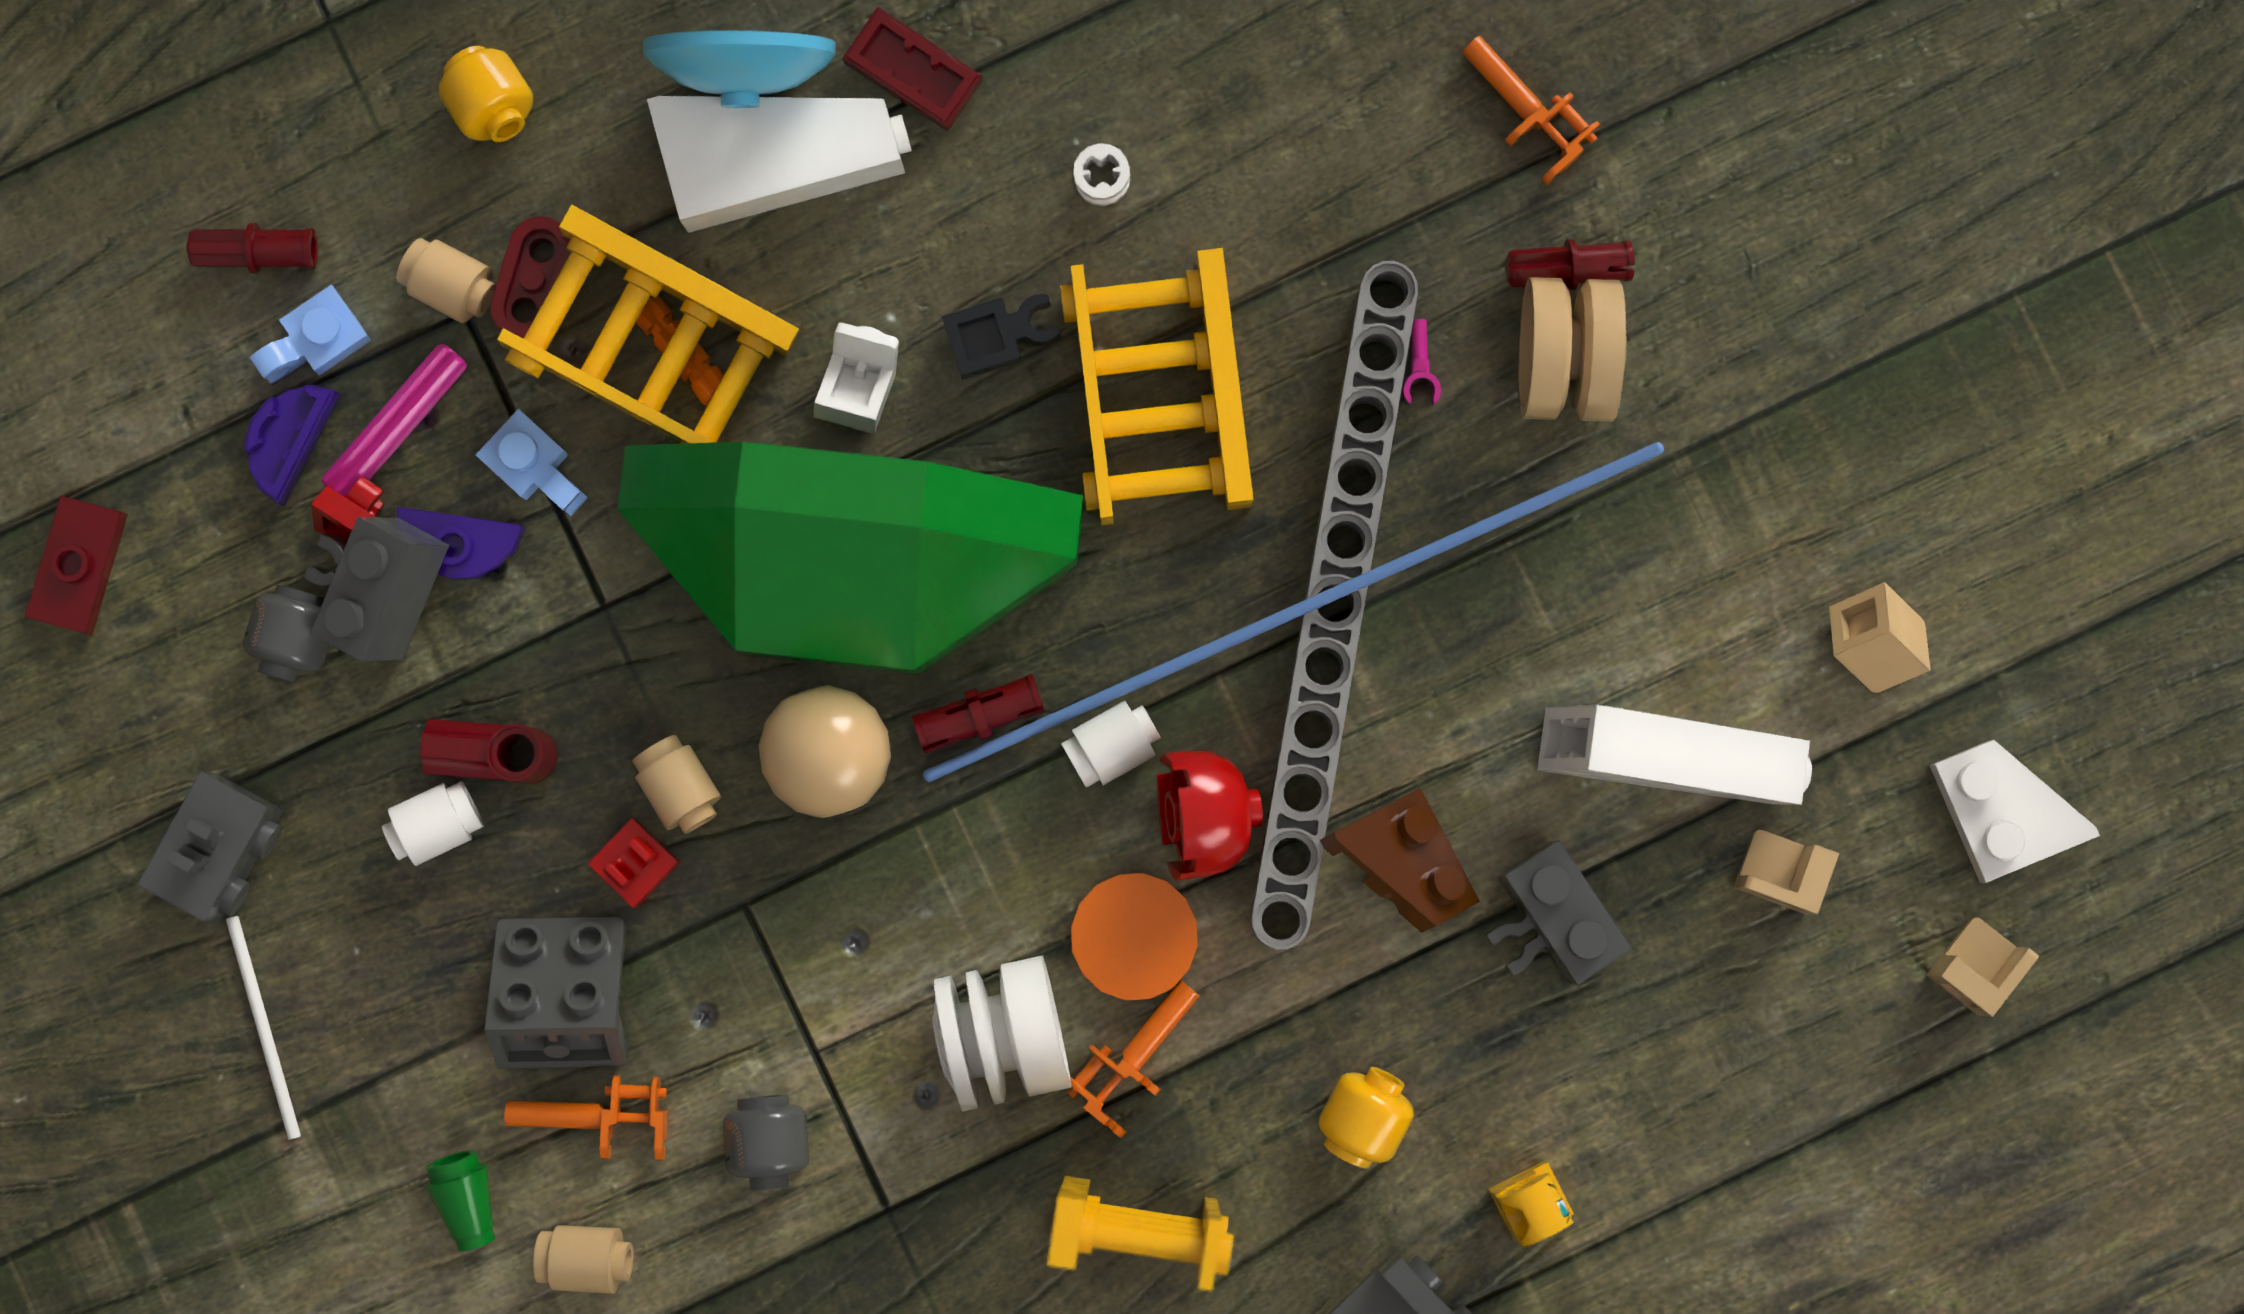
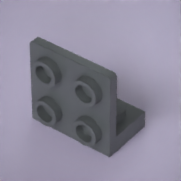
M622 917L501 919L497 922L484 1029L497 1069L620 1067L626 1065L627 1041L619 1015L626 926Z

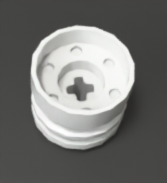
M1043 955L1001 964V994L990 997L978 971L966 972L969 1001L963 1003L959 1001L952 976L934 979L935 1006L932 1022L936 1045L944 1076L956 1093L962 1112L980 1107L976 1079L986 1077L994 1105L1004 1103L1006 1097L1005 1072L1018 1071L1029 1097L1071 1088L1064 1041Z

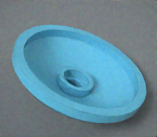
M678 32L644 38L643 55L654 67L682 86L704 93L720 94L721 107L756 108L759 107V95L774 94L795 88L826 68L836 56V42L825 37L786 32Z

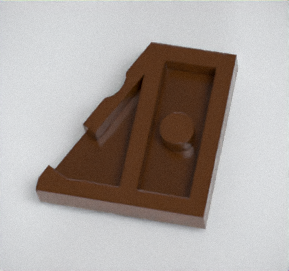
M1421 788L1320 840L1324 849L1332 856L1343 852L1365 871L1366 875L1362 882L1381 898L1392 901L1397 907L1399 914L1421 933L1480 902Z

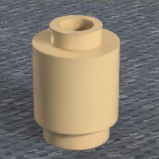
M422 238L415 240L404 254L397 271V282L407 287V294L460 323H466L473 316L482 317L491 306L496 284L491 282L493 276L491 267L440 240H433L432 242Z
M671 735L655 743L632 760L639 772L635 779L666 830L680 826L683 833L687 834L706 824L717 815L712 805L719 801L722 796L690 745L683 746L677 735Z
M557 1225L554 1231H541L537 1237L533 1258L535 1281L537 1283L549 1284L553 1291L615 1294L619 1288L620 1281H629L631 1277L634 1258L633 1245L631 1242H624L622 1231L619 1228Z

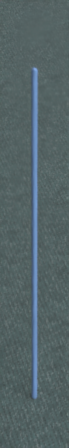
M1659 442L1651 444L933 766L923 772V779L927 782L936 780L1661 455L1664 452V446Z

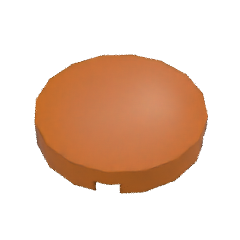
M1145 873L1118 874L1097 884L1079 903L1071 926L1072 953L1083 976L1101 992L1123 1000L1151 999L1172 989L1190 970L1198 947L1197 921L1186 898L1167 881Z

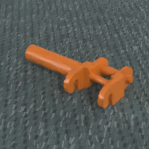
M1481 36L1476 37L1464 48L1462 54L1524 120L1505 139V142L1512 147L1522 135H1526L1530 130L1540 131L1543 129L1563 150L1561 152L1562 159L1541 178L1546 186L1581 156L1584 151L1581 144L1585 140L1590 144L1597 140L1598 137L1594 132L1601 124L1598 121L1590 125L1585 122L1569 104L1574 97L1571 92L1562 99L1558 94L1551 99L1554 106L1548 111L1541 105V101ZM1559 113L1579 134L1570 143L1550 123Z
M1180 980L1122 1051L1123 1058L1118 1064L1108 1057L1112 1050L1107 1045H1104L1099 1050L1091 1044L1088 1048L1094 1055L1075 1079L1070 1076L1072 1086L1068 1089L1067 1093L1073 1098L1078 1093L1085 1097L1088 1101L1083 1108L1122 1139L1127 1131L1101 1110L1103 1102L1121 1080L1128 1076H1131L1145 1086L1153 1095H1158L1161 1089L1141 1073L1140 1070L1200 995ZM1106 1064L1115 1074L1098 1095L1094 1096L1085 1087L1101 1067Z
M614 1075L612 1085L605 1086V1096H611L610 1108H604L598 1103L507 1100L504 1122L505 1126L600 1129L601 1159L611 1158L612 1145H610V1139L614 1135V1124L619 1122L649 1123L650 1126L655 1127V1160L664 1161L666 1157L664 1141H666L668 1135L669 1110H660V1098L667 1097V1088H661L660 1077L658 1076L653 1077L650 1086L622 1085L620 1076ZM621 1098L650 1099L649 1113L621 1112Z

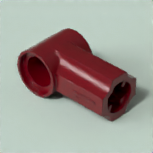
M427 719L426 728L421 736L420 758L422 761V773L425 775L531 784L538 783L547 778L555 769L558 758L557 747L551 736L541 729L520 724L502 725ZM527 737L534 746L535 755L530 766L518 772L510 762V750L517 740Z

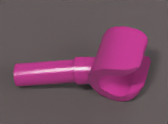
M1414 319L1411 331V374L1403 381L1401 394L1404 401L1411 405L1410 386L1416 379L1424 378L1432 386L1431 404L1434 405L1440 398L1441 385L1437 377L1430 373L1427 320Z

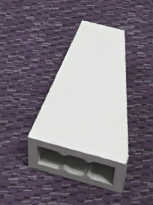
M657 96L647 99L679 220L688 233L904 174L905 170L900 154L912 151L902 114L890 117L884 99L759 97V107L756 108L721 107V97Z
M1602 705L1545 708L1538 771L1779 805H1802L1803 793L1808 788L1812 775V765L1808 757L1809 740Z

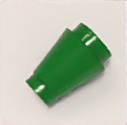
M476 1150L457 1152L429 1163L426 1166L429 1180L424 1183V1186L452 1239L455 1240L458 1251L473 1250L493 1242L496 1238L492 1228L493 1218L487 1164L479 1163Z

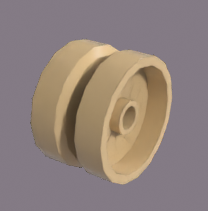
M1528 278L1522 303L1518 358L1519 405L1523 419L1555 420L1565 407L1570 380L1572 407L1580 421L1613 422L1615 420L1621 400L1627 342L1625 298L1623 285L1620 280L1587 279L1577 293L1572 319L1570 292L1562 278Z

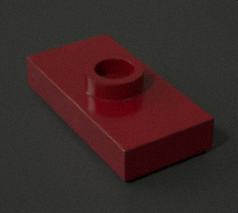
M879 7L873 12L842 58L844 64L947 132L983 81L981 74Z
M60 496L26 610V618L88 635L93 634L128 514Z

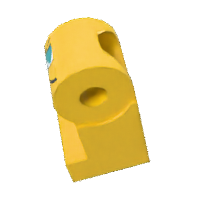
M1543 1161L1488 1189L1513 1241L1521 1247L1542 1241L1574 1222L1571 1217L1574 1213L1547 1161Z

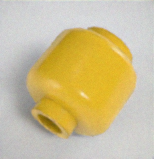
M482 46L468 47L453 55L443 69L444 75L439 83V96L461 132L468 139L478 141L493 140L494 142H504L516 136L523 129L525 119L532 109L533 93L512 59L504 51L493 48L486 49Z
M1370 1067L1367 1075L1355 1072L1343 1074L1338 1079L1319 1117L1320 1130L1327 1137L1324 1142L1327 1150L1340 1159L1365 1169L1370 1168L1372 1162L1383 1163L1391 1160L1414 1117L1412 1104L1401 1094L1405 1084L1394 1075L1376 1067Z

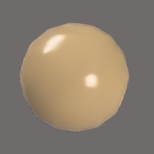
M831 685L811 688L781 700L766 719L758 745L761 772L774 795L794 811L817 818L839 815L868 803L884 783L891 759L888 731L876 709L855 692Z

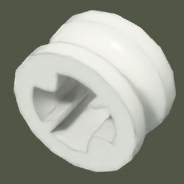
M1099 143L1091 145L1084 149L1074 162V181L1077 191L1084 200L1093 205L1107 206L1116 203L1126 194L1130 185V168L1127 158L1120 149L1110 144ZM1109 161L1116 165V168H1113V177L1118 180L1112 186L1101 182L1094 188L1087 183L1091 181L1090 170L1086 169L1092 163L1101 168Z

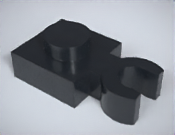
M1037 294L1027 298L1019 307L1018 312L1007 314L1001 297L942 316L961 379L964 380L1022 362L1017 346L1018 343L1028 341L1036 346H1047L1056 342L1061 337L1058 326L1050 327L1046 330H1038L1030 323L1031 316L1036 311L1051 307L1048 295Z

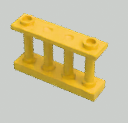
M571 204L559 226L562 236L570 239L566 249L571 253L524 339L504 328L501 331L497 340L502 347L510 350L505 361L538 379L545 369L680 442V444L717 442L762 358L770 359L773 351L786 357L798 336L799 328ZM606 259L627 271L623 280L628 284L580 370L547 352V349L593 265L600 267L603 260ZM663 290L683 301L679 311L684 316L638 400L603 381L649 297L657 298L659 292ZM718 320L740 332L736 339L740 347L693 431L661 414L660 411L706 327L713 329Z
M1223 248L1197 251V269L1187 270L1186 277L1086 289L1083 264L1071 266L1073 284L1060 285L1064 322H1077L1095 468L1093 472L1082 473L1087 511L1099 509L1101 525L1114 524L1111 501L1211 489L1213 496L1225 494L1226 510L1252 508L1254 499ZM1189 302L1190 308L1202 307L1205 332L1193 333L1194 339L1098 351L1093 350L1089 314ZM1196 364L1198 371L1210 370L1212 394L1201 395V402L1101 413L1097 376ZM1204 427L1205 433L1217 432L1220 456L1209 458V464L1108 476L1104 443L1106 438Z
M1065 1175L1058 1194L1047 1265L1075 1269L1079 1252L1091 1254L1092 1248H1100L1195 1263L1198 1289L1212 1291L1214 1275H1228L1233 1234L1227 1233L1229 1216L1221 1215L1217 1199L1204 1197L1201 1219L1100 1203L1101 1196L1088 1195L1091 1179Z

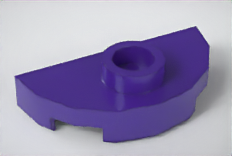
M305 385L303 388L290 389L276 398L271 397L267 399L250 420L244 441V450L248 455L249 470L256 480L255 484L258 489L283 507L340 396V393L335 390L315 385Z
M397 507V518L449 544L437 575L453 581L480 579L486 576L485 574L499 568L509 556L512 557L517 552L526 527L518 524Z

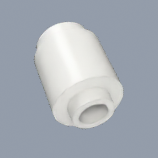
M1124 700L1074 728L1072 731L1075 736L1061 744L1087 788L1099 780L1104 786L1155 757L1156 754L1150 744L1161 739L1143 705L1131 711Z
M460 781L450 787L443 782L389 808L388 813L391 822L383 825L382 829L395 857L401 860L409 856L412 863L418 866L472 840L471 833L484 827V824L468 789Z

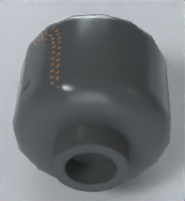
M277 585L274 594L265 593L257 597L243 639L245 652L261 660L257 672L295 683L298 671L313 673L323 667L330 644L310 634L324 601L323 597Z
M788 1095L737 1099L738 1109L727 1113L722 1123L727 1171L736 1177L749 1178L750 1190L788 1187V1174L803 1170L809 1163L807 1122L804 1110L801 1107L789 1104Z

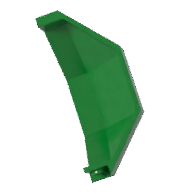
M715 442L625 446L617 510L734 650L741 655L919 675L1077 566L1084 499L1083 495L927 461L751 442Z

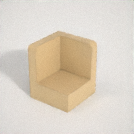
M1885 582L1829 606L1833 655L1871 692H1882L1931 671L1924 620Z
M1756 830L1751 836L1733 888L1805 915L1818 914L1839 853L1816 844L1802 845L1764 830Z
M1971 918L1930 969L1927 976L1976 1015L1993 1017L2037 961L2039 955L2029 947H2016L1982 919Z

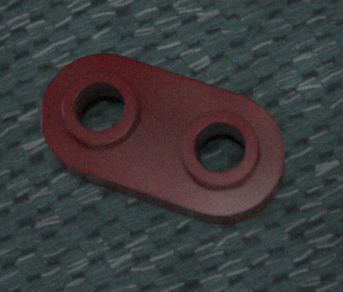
M543 216L529 218L521 222L511 234L491 301V315L500 332L504 328L524 339L535 317L529 322H519L514 317L515 309L520 304L529 302L537 307L538 313L571 253L566 249L570 239L562 236L559 228L561 223L552 218ZM548 243L554 247L553 257L543 263L533 260V249L538 244Z

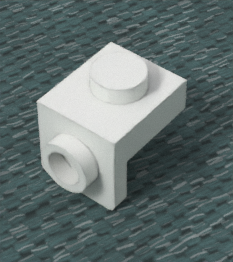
M838 323L834 333L833 354L814 402V418L875 434L896 375L899 340L896 337L883 334L872 327H857L846 323Z

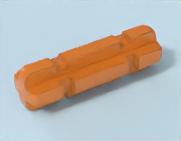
M657 296V298L649 297L636 323L647 336H654L653 344L663 354L680 320L674 321L672 319L674 317L673 311L660 296ZM698 343L680 377L684 382L689 380L692 382L690 385L691 390L703 405L708 406L724 373L717 365L711 367L710 356Z

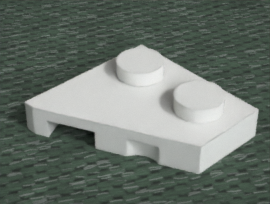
M1995 740L1984 742L1929 765L1980 883H1987L2100 836L2096 826Z

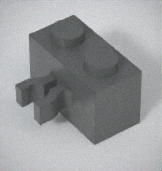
M357 517L348 541L336 534H321L317 546L330 551L333 555L334 563L338 564L336 571H329L324 567H308L304 579L319 586H329L310 634L359 661L403 660L449 544L400 518Z
M200 771L137 885L204 922H222L225 915L233 916L244 903L251 887L246 878L257 858L264 860L278 842L282 827L277 822L284 810L219 774Z
M1560 840L1547 843L1498 876V879L1522 913L1523 918L1517 923L1499 925L1484 934L1490 945L1494 946L1508 935L1520 937L1531 929L1536 934L1534 938L1522 945V951L1518 958L1504 965L1511 976H1515L1526 969L1534 960L1538 950L1544 947L1568 984L1579 985L1632 949Z

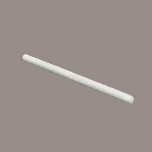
M238 916L226 919V923L288 1140L301 1137L240 920Z

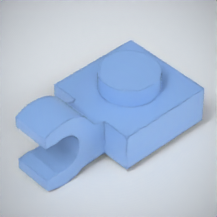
M331 284L279 319L289 336L265 345L249 358L262 377L267 379L273 386L288 377L307 361L320 376L372 340L338 291Z
M520 409L506 421L476 454L482 462L526 501L540 488L555 504L572 516L588 499L581 490L556 469L569 454Z

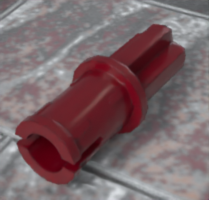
M249 223L246 229H194L189 232L186 246L189 262L195 267H247L251 274H258L261 267L316 268L318 261V239L314 228H306L305 230L260 229L257 223Z
M1568 239L1562 247L1517 249L1508 252L1505 260V272L1508 284L1514 288L1525 287L1529 277L1562 278L1568 290H1576L1578 284L1585 283L1587 279L1632 281L1635 271L1633 268L1628 269V266L1635 265V257L1632 243L1629 240L1618 243L1576 245L1573 239Z

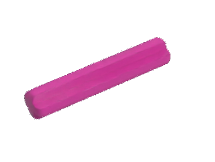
M442 343L437 345L322 477L323 485L325 487L328 485L346 497L353 485L361 477L369 481L466 370L467 364L464 359L449 346Z

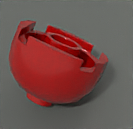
M1181 751L1162 754L1159 761L1170 768V773L1157 774V807L1160 834L1163 845L1175 844L1179 861L1167 862L1169 872L1174 880L1202 878L1225 872L1237 864L1247 851L1251 839V828L1262 826L1263 810L1258 789H1247L1240 770L1228 758L1213 752Z

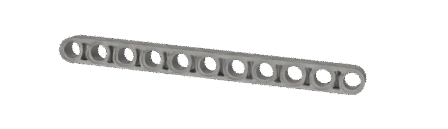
M1382 261L1373 265L1365 273L1357 295L1305 600L1371 571L1418 296V282L1413 272L1406 265L1396 261ZM1381 281L1395 283L1404 294V302L1395 308L1386 309L1380 307L1373 301L1370 288ZM1379 342L1391 350L1394 363L1388 369L1374 371L1362 363L1359 350L1368 343ZM1359 404L1375 406L1383 417V426L1373 433L1357 431L1349 420V411ZM1350 465L1363 467L1369 472L1373 487L1362 496L1347 494L1340 487L1338 473ZM1339 527L1353 529L1362 541L1361 552L1351 559H1342L1335 556L1327 544V536L1332 530ZM1368 586L1347 595L1351 602V613L1347 619L1340 622H1331L1324 619L1319 614L1318 609L1302 615L1250 915L1251 929L1254 936L1263 945L1273 949H1289L1298 945L1306 936L1310 926L1323 851L1320 840L1325 838ZM1317 651H1326L1333 654L1338 659L1341 668L1339 679L1329 685H1320L1313 682L1306 672L1305 662L1307 658ZM1305 714L1322 716L1330 728L1328 742L1319 748L1303 746L1295 735V723L1299 717ZM1296 776H1305L1316 783L1319 790V800L1312 810L1298 812L1287 805L1284 799V787L1289 779ZM1284 839L1300 841L1308 852L1307 866L1296 876H1288L1281 873L1273 862L1274 848ZM1274 902L1289 904L1298 916L1296 930L1285 939L1270 937L1262 926L1263 912Z

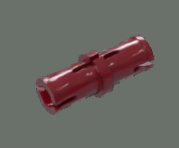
M1029 674L1023 678L1011 681V683L978 693L977 688L964 692L965 698L911 716L924 753L927 754L948 744L979 735L981 740L993 736L991 730L1023 718L1042 714L1045 712L1033 675Z

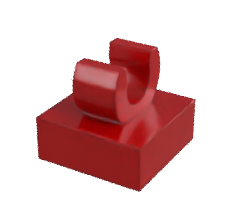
M361 477L353 485L346 497L326 485L311 503L314 530L320 534H336L348 541L357 517H378L384 508V503L379 501L384 493L383 490L364 477Z
M631 818L592 858L588 865L632 908H638L681 862L636 818Z

